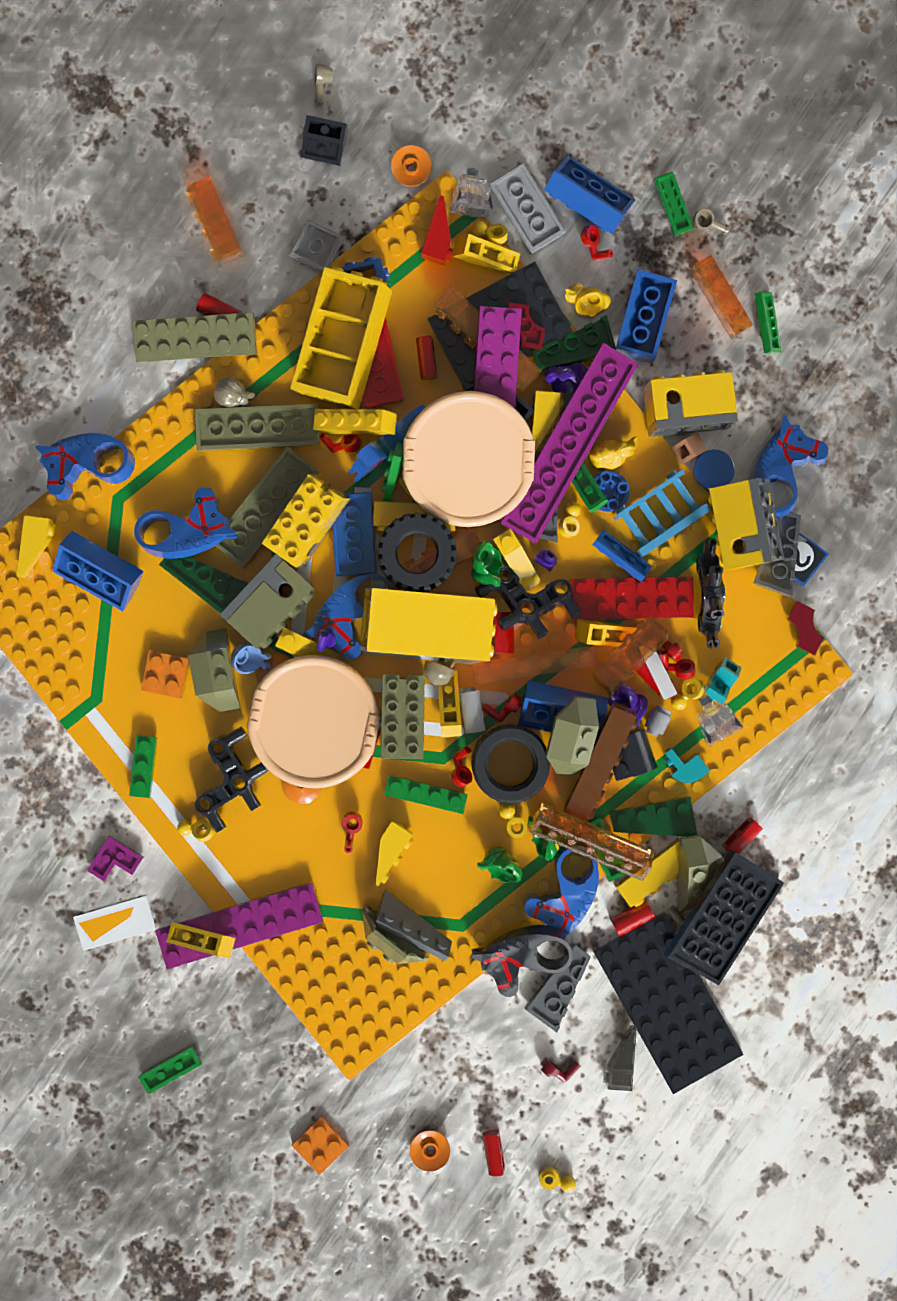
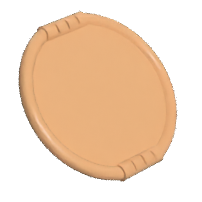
M477 391L452 393L429 404L418 414L409 427L403 444V479L415 502L434 518L450 525L462 527L485 525L507 515L526 495L532 481H534L535 440L529 426L520 413L499 397Z
M305 655L289 659L277 665L260 681L254 689L247 728L256 755L263 765L275 776L299 787L324 788L351 778L368 762L374 752L381 716L374 692L359 672L335 658L322 655Z

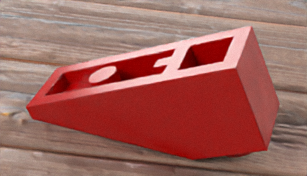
M440 195L421 252V258L445 266L446 260H451L453 249L451 248L444 196Z

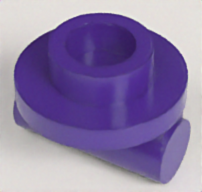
M541 550L534 559L549 572L557 564V558L550 550Z
M327 628L321 629L319 631L317 649L323 651L325 647L332 648L336 644L335 634Z

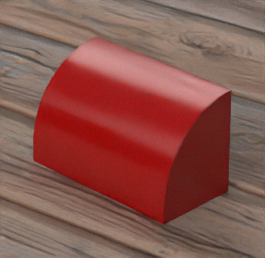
M497 612L496 616L493 617V624H495L494 653H515L514 625L502 631L497 623L499 619L511 612Z

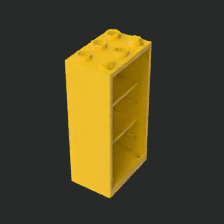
M332 266L331 269L324 267L290 389L305 396L348 408H360L392 295V290L387 286V283L382 282L383 279L371 276L368 279L363 277L362 273L351 271V274H349L340 267Z
M365 588L360 650L490 661V657L493 656L494 646L491 645V641L495 635L493 617L497 614V604H495V599Z

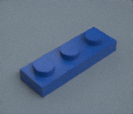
M604 529L592 544L640 582L646 577L652 567Z

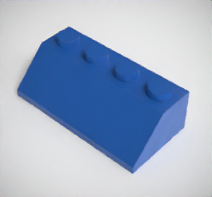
M569 155L554 170L544 189L552 198L560 200L569 209L577 211L586 220L594 222L603 231L613 234L636 200Z
M637 270L616 350L637 360L648 363L654 362L677 280Z
M71 531L60 543L52 570L57 575L121 611H124L139 586L144 572L74 531Z
M528 680L518 725L551 732L555 717L565 706L572 702L571 700L575 696L590 697L596 701L599 723L598 736L606 718L608 697Z

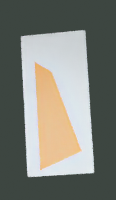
M146 896L73 917L83 951L156 930Z

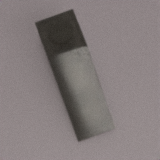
M634 1025L629 1026L610 1058L607 1070L603 1071V1083H606L608 1090H633L637 1032Z

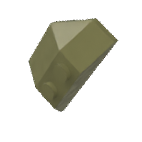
M227 628L206 631L188 655L195 696L219 712L239 709L241 707L234 668L231 664Z
M575 696L571 700L572 702L565 706L555 717L545 756L556 774L575 775L589 765L599 729L594 698Z
M700 835L680 838L678 912L692 910L722 863V855Z
M365 903L362 908L365 939L368 940L367 944L372 949L377 950L378 948L384 953L382 956L390 963L394 961L396 964H405L428 960L429 954L426 951L376 926L374 921L377 912Z

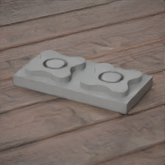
M524 163L489 183L490 189L530 254H533L566 233Z

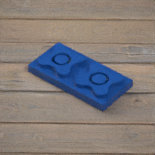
M348 493L346 495L351 500L332 526L336 577L377 574L372 493Z

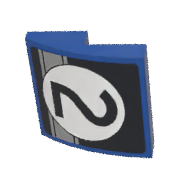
M799 533L794 580L801 586H805L829 553L801 533Z

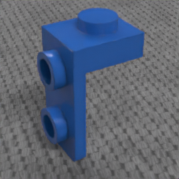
M375 256L368 257L361 263H356L355 261L344 264L345 267H341L344 269V272L351 274V271L362 272L375 268L376 276L383 279L382 282L387 283L386 280L390 279L387 267L383 268L381 258L376 259Z

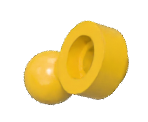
M477 221L472 226V233L476 237L480 238L486 235L488 241L496 245L503 244L508 238L507 228L504 225L494 224L488 227L485 222Z
M572 501L566 504L565 513L567 517L559 522V532L565 538H571L579 533L580 525L575 517L580 514L581 507L577 502Z
M694 678L687 679L682 685V694H676L672 697V707L676 710H682L686 707L688 699L700 698L704 692L703 683ZM694 686L697 687V690H696L695 693L692 692V688H693Z
M503 803L499 808V814L502 818L509 821L507 832L514 838L524 836L527 832L526 822L522 818L515 817V807L512 804ZM519 824L521 826L520 831H514L513 825Z
M182 820L177 825L179 834L188 836L192 833L200 842L208 841L214 834V829L207 820H199L194 825L189 820Z
M546 1167L540 1173L539 1182L545 1189L551 1190L559 1185L563 1191L572 1192L576 1188L574 1177L570 1175L560 1177L559 1172L553 1167ZM550 1176L553 1181L547 1182L545 1178Z

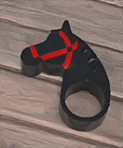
M532 925L503 934L490 942L486 947L472 949L473 954H471V957L481 962L482 971H486L494 978L501 995L512 997L518 992V973L520 967H527L546 973L562 972L572 963L573 941L571 936L561 928L550 925ZM546 941H558L565 945L568 951L559 959H547L538 952L537 947Z

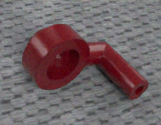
M547 1057L540 1063L542 1066L541 1071L550 1078L552 1075L563 1083H566L581 1067L577 1061H574L565 1072H562Z

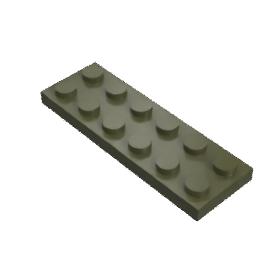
M254 313L132 321L136 362L257 354Z
M318 404L195 409L197 451L320 446V433L313 430L315 409H318Z
M286 447L229 519L230 528L236 532L238 538L223 539L215 546L242 568H245L261 548L262 542L307 475H318L320 472L289 447Z

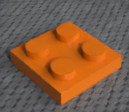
M149 650L141 691L182 699L189 667V658Z
M320 1116L291 1146L320 1175L349 1147V1143Z

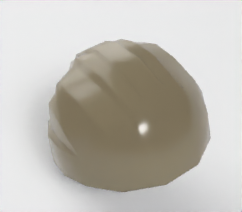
M233 377L221 378L217 381L213 392L217 403L225 408H233L240 405L251 407L248 399L255 397L254 393L245 390L241 381Z
M440 657L438 663L425 661V677L434 685L447 684L455 672L452 669L455 664L454 660L450 659L448 662H445V658Z

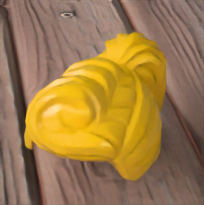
M574 283L565 289L567 302L575 304L578 314L588 317H595L597 314L605 311L611 302V297L606 292L595 287L584 288L582 284Z
M635 436L627 442H620L614 439L603 440L589 453L592 464L596 468L606 470L619 467L624 463L626 457L632 456L635 453L637 437Z

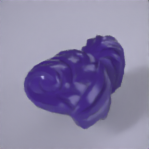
M577 362L571 364L570 367H550L545 371L544 379L551 385L554 392H575L587 368L584 364Z
M619 680L609 683L608 694L610 696L608 705L611 707L615 701L636 710L637 718L639 719L637 726L639 727L640 720L647 711V698L644 695L637 694L631 687Z

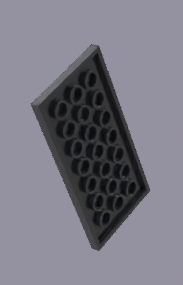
M662 912L652 920L599 947L593 953L672 1094H675L744 1054L700 975L664 955L667 947L675 937V931L665 913Z

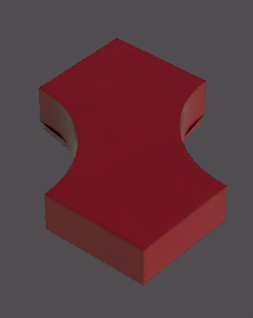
M508 302L507 308L522 309L521 347L542 350L545 328L536 325L529 315V305Z
M795 601L787 620L794 625L797 631L796 647L815 656L824 639L814 626L813 616L815 610L799 601Z

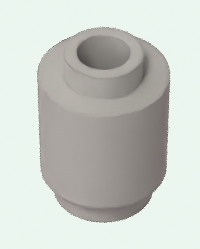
M657 705L655 709H652L644 725L647 727L646 732L656 737L658 734L663 735L671 720L670 715L672 712Z

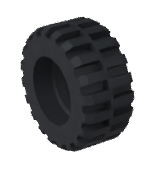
M415 512V514L408 513L394 519L384 529L378 541V563L383 574L393 585L405 591L423 593L436 589L451 575L456 563V543L451 531L441 520L429 514ZM411 534L426 535L436 546V560L424 572H410L399 562L398 547L401 541Z

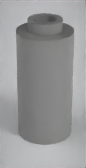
M475 687L462 688L463 692L459 693L465 734L485 731L479 690H475Z

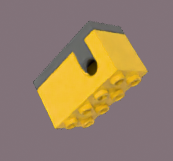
M717 370L713 374L705 375V372H697L693 376L685 377V374H676L672 376L673 378L666 379L665 376H656L643 388L648 437L726 430L738 422L732 372L725 373V370Z
M308 474L262 544L294 567L306 566L351 498L339 489H330L329 487L332 484L319 475Z
M755 478L709 489V503L713 506L714 511L712 520L717 528L716 541L721 549L720 563L724 570L784 560L770 479Z

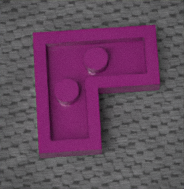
M108 836L87 871L102 881H106L115 865L133 875L144 859V856L114 837Z

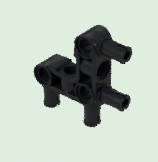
M706 538L704 540V550L696 558V571L701 585L702 596L698 614V631L706 636L707 647L712 649V643L714 648L720 646L718 633L721 630V618L724 616L725 585L722 579L723 568L719 565V557L716 554L717 541L711 538L709 544V538Z
M503 566L497 575L498 577L506 576L508 580H501L498 587H495L493 584H480L475 587L479 598H483L494 590L498 591L512 611L497 621L502 631L517 623H524L531 627L538 639H541L549 632L539 619L544 614L562 605L572 619L582 614V610L573 599L571 585L565 579H557L547 584L541 591L530 594L526 592L519 582L520 578L510 567ZM556 589H562L565 593H558ZM527 608L531 613H525L522 609Z
M242 726L228 735H220L208 745L209 754L213 762L218 764L225 775V780L218 787L211 788L198 797L195 801V809L202 817L208 819L216 833L227 827L217 812L218 808L238 795L239 797L242 796L251 811L261 806L252 789L255 783L254 780L269 770L262 762L249 770L245 769L234 752L233 745L248 736ZM216 742H220L223 745L221 753H217L214 750ZM237 777H242L245 780L244 787H237L235 784ZM202 799L209 800V809L201 807Z

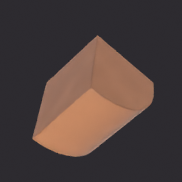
M699 433L671 447L680 465L707 451Z

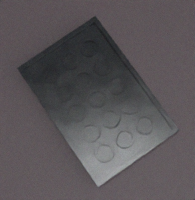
M535 261L427 318L465 391L474 388L479 306L507 308L508 302L529 305V315L536 325L545 328L543 346L554 340L560 341L566 337V334L572 332ZM521 337L518 364L532 357V351L536 350L521 347Z
M730 849L667 947L664 955L711 982L720 985L784 885V882Z

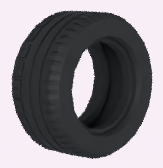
M515 724L494 727L478 740L474 748L471 761L474 779L480 789L496 801L513 804L531 799L543 788L548 779L550 763L545 756L547 748L541 738L526 727ZM505 741H517L524 744L530 750L533 757V768L530 776L524 782L515 786H505L497 783L488 771V758L491 751L498 744Z

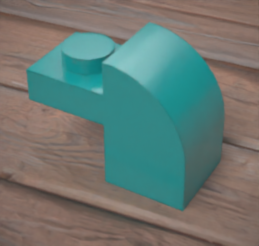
M724 656L704 688L706 690L705 694L712 700L723 704L727 700L730 688L739 678L742 667Z
M671 748L663 752L666 756L663 760L670 768H675L669 774L680 782H695L710 771L697 754H693L682 762Z

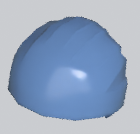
M243 643L232 651L231 664L239 673L249 674L256 671L260 666L264 670L270 669L271 665L267 659H271L272 656L269 653L261 652L260 649H256L252 644Z

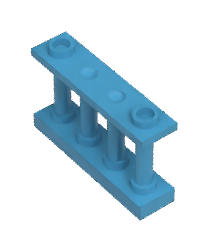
M674 470L666 476L668 480L629 507L625 504L615 511L617 515L613 517L616 521L622 517L639 541L640 549L636 552L640 558L711 510L707 504L702 506L699 503L697 504L679 478L685 473L684 470L680 472ZM671 482L690 508L691 514L685 518L683 515L680 516L662 490ZM654 494H656L674 520L672 521L674 525L669 529L666 526H662L645 501ZM638 505L656 530L655 534L657 537L652 541L649 538L646 539L629 514V511Z

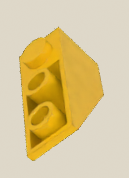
M393 819L380 839L376 877L377 886L381 882L385 884L391 875L388 872L392 865L395 867L398 865L403 857L400 853L404 848L408 849L414 840L411 838L413 832Z

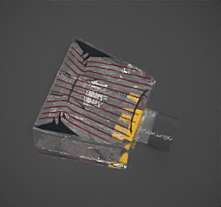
M468 168L466 174H462L458 179L452 197L450 212L487 219L492 212L493 202L490 182L488 179L478 177V169Z
M708 695L699 699L704 710L698 712L696 716L706 745L711 746L744 728L725 702L723 704L720 702L714 703Z

